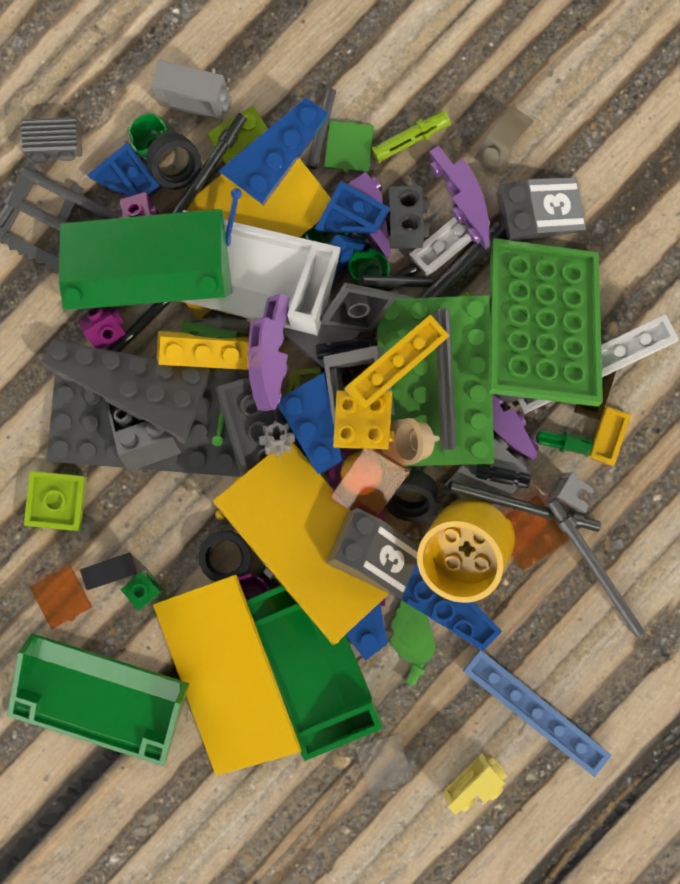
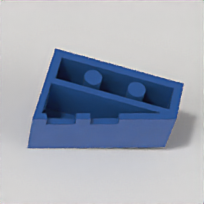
M322 373L283 396L278 404L317 474H322L345 461L343 448H333L335 424H333L326 374Z

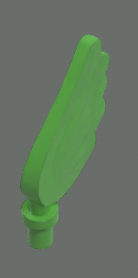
M401 600L400 607L396 609L395 618L391 622L394 634L391 636L390 642L394 650L411 663L409 666L411 670L405 682L415 686L420 674L423 675L425 672L423 670L425 663L433 657L435 651L434 636L428 617Z

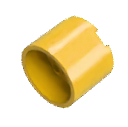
M461 498L451 502L450 505L446 506L438 514L421 540L417 553L420 574L426 584L441 597L455 602H474L485 598L498 586L514 550L515 534L510 520L506 519L498 509L493 507V503L474 498Z

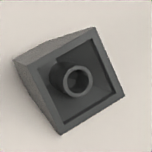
M345 283L320 319L321 324L371 333L397 298L396 293Z

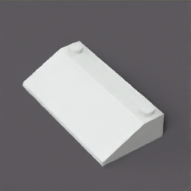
M224 220L225 233H226L227 224H228V221H227V220ZM234 222L231 244L227 246L233 293L225 298L187 300L182 302L256 320L263 318L267 298L283 294L290 297L288 318L284 323V327L318 336L322 325L320 319L327 310L340 247Z

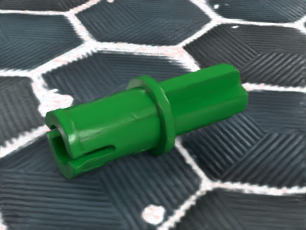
M539 429L536 434V442L539 445L558 448L561 453L568 451L588 456L592 448V439L570 435L567 431L561 434Z

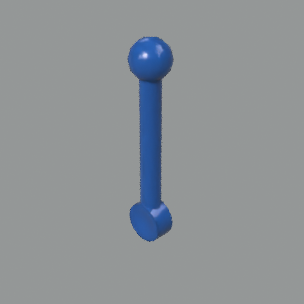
M238 188L231 191L233 199L226 229L227 246L231 244V233L238 199L242 196V192Z

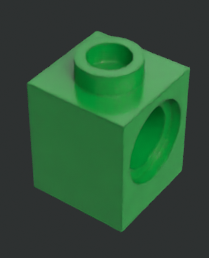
M148 569L142 571L120 589L137 611L143 609L165 591Z

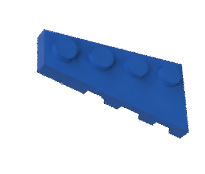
M307 97L304 98L221 168L219 172L264 206L329 118V114Z
M416 562L401 600L484 651L502 633L501 629L474 602H455L435 593L423 580L418 563Z

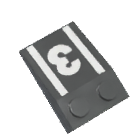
M576 177L527 179L500 184L496 192L501 222L506 232L504 235L505 240L528 242L586 231Z
M355 508L347 513L326 564L402 599L417 562L419 546L381 519Z

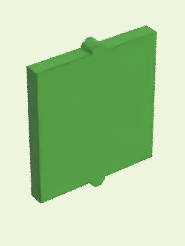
M352 120L349 123L330 121L324 168L344 170V173L349 171L368 173L374 126L355 124Z

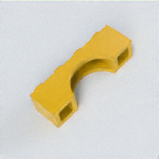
M158 331L156 358L159 365L248 370L249 337L240 336L238 338L221 339L195 336L185 332Z

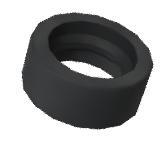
M167 133L156 138L149 146L146 155L147 168L157 183L173 190L182 189L190 185L202 165L201 156L194 144L184 135L177 133ZM182 147L189 155L188 164L184 170L170 176L162 173L158 163L163 153L170 148Z
M404 470L390 477L386 484L385 507L395 518L403 521L417 522L432 516L436 510L438 486L435 480L428 474L418 470ZM402 490H416L427 498L419 502H408L399 498L396 493Z
M230 530L218 531L208 536L201 544L198 553L199 565L203 573L215 582L233 575L241 577L250 567L252 561L251 547L239 533ZM228 540L234 542L241 551L242 559L240 565L230 573L219 572L210 563L209 554L211 548L219 541Z
M131 553L80 569L86 590L94 589L137 573Z

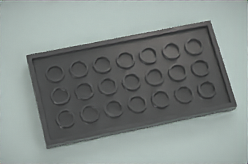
M208 368L210 377L185 444L179 441L182 453L138 469L241 477L225 421L221 435L223 444L215 446L212 443V438L216 436L221 409L215 387L249 377V371ZM55 374L47 461L126 468L117 453L105 399L96 393H89L76 382H69Z

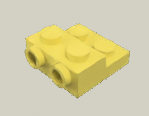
M482 753L443 791L449 809L455 815L461 810L463 812L467 811L475 802L474 797L476 795L484 803L489 799H496L502 793V786L505 784L504 779L507 777L503 767L495 758L491 756L487 759Z

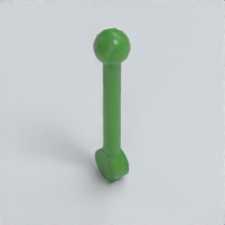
M221 409L216 436L212 438V443L215 446L223 444L221 435L224 417Z

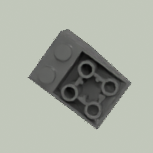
M106 402L117 453L128 471L182 453L176 436L166 431L163 433L150 422L144 419L139 420Z

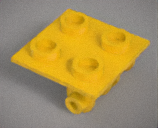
M337 391L333 448L389 450V442H394L395 439L394 431H390L392 392L386 391L363 411L346 391Z

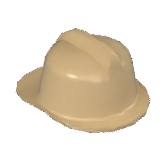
M412 418L394 420L390 423V431L395 433L394 442H389V450L382 449L386 460L392 465L416 464L432 454L434 442L439 441L440 437L433 435L431 427L425 422H419Z

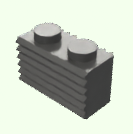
M76 117L21 120L22 151L32 161L46 162L50 157H57L62 161H72L76 156H82L81 123Z

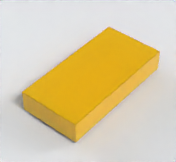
M605 406L601 421H598L591 442L590 454L586 458L614 466L631 414Z

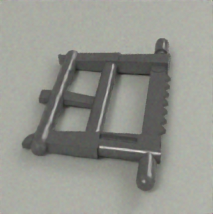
M29 162L28 167L20 168L19 174L21 177L7 199L3 201L5 206L0 212V243L8 244L9 250H18V255L26 254L28 260L36 259V264H45L46 269L54 268V273H59L58 257L9 233L19 212L21 211L60 231V224L68 222L76 204L104 219L119 218L122 215V210L112 211L81 195L83 188L74 183L71 189L38 174L36 167ZM34 183L65 198L58 218L25 201Z

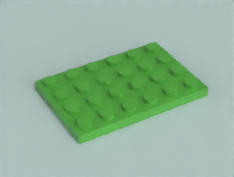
M493 238L490 243L488 393L599 407L603 402L599 252Z
M489 295L395 299L377 323L378 347L384 348L386 352L430 314L435 319V310L448 309L450 311L456 449L443 450L440 437L437 357L435 349L391 387L395 415L391 416V421L412 418L419 422H425L431 427L433 435L440 437L439 441L434 442V449L429 457L420 460L416 464L402 466L494 464L492 394L488 393ZM381 449V467H402L388 462Z

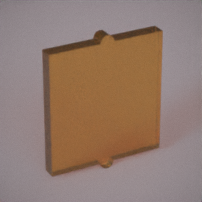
M71 565L55 574H47V578L30 586L51 629L68 620L72 622L76 619V616L93 608Z

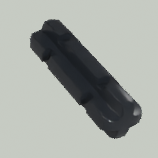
M360 338L354 342L352 339L331 342V345H327V343L317 344L315 347L317 359L322 360L324 356L370 347V342L368 338Z
M478 464L475 471L476 478L484 480L489 478L493 482L507 485L516 484V487L528 488L531 481L529 473H516L515 470L496 466L491 468L487 464Z

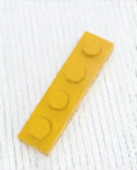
M430 314L345 387V391L364 411L443 343L449 335Z

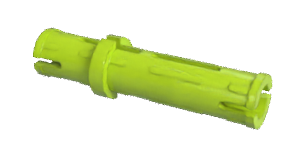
M441 110L424 121L420 119L416 121V125L371 147L372 153L377 162L381 163V161L421 140H429L432 134L451 126L450 119L445 110Z

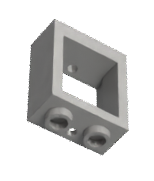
M158 60L151 87L160 106L223 121L224 113H229L232 97L229 96V87L226 86L223 75Z
M373 346L323 357L333 424H335L337 391H344L341 369L374 363L386 353L384 348ZM392 398L391 416H394L395 411Z

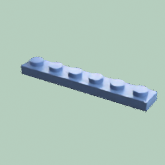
M479 649L464 667V673L593 777L598 774L612 756L482 650Z

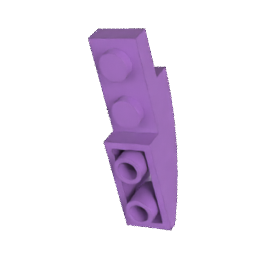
M438 145L429 151L431 158L429 166L436 177L442 176L446 182L445 187L452 196L454 209L451 211L455 219L460 224L464 222L469 228L467 232L475 244L480 242L486 250L490 247L487 207L479 183L464 159L454 165Z
M283 294L267 298L263 318L251 321L248 341V371L252 394L257 409L260 411L276 409L281 400L280 388L282 379L287 373L286 361L288 355L278 351L284 340L282 332L284 323L288 318V305L290 297Z
M492 394L493 435L495 437L499 436L507 443L508 448L528 460L539 457L536 452L539 450L536 440L532 435L528 436L524 429L526 421L520 411L516 412L514 407L503 412L501 408L504 406L502 399L498 394Z

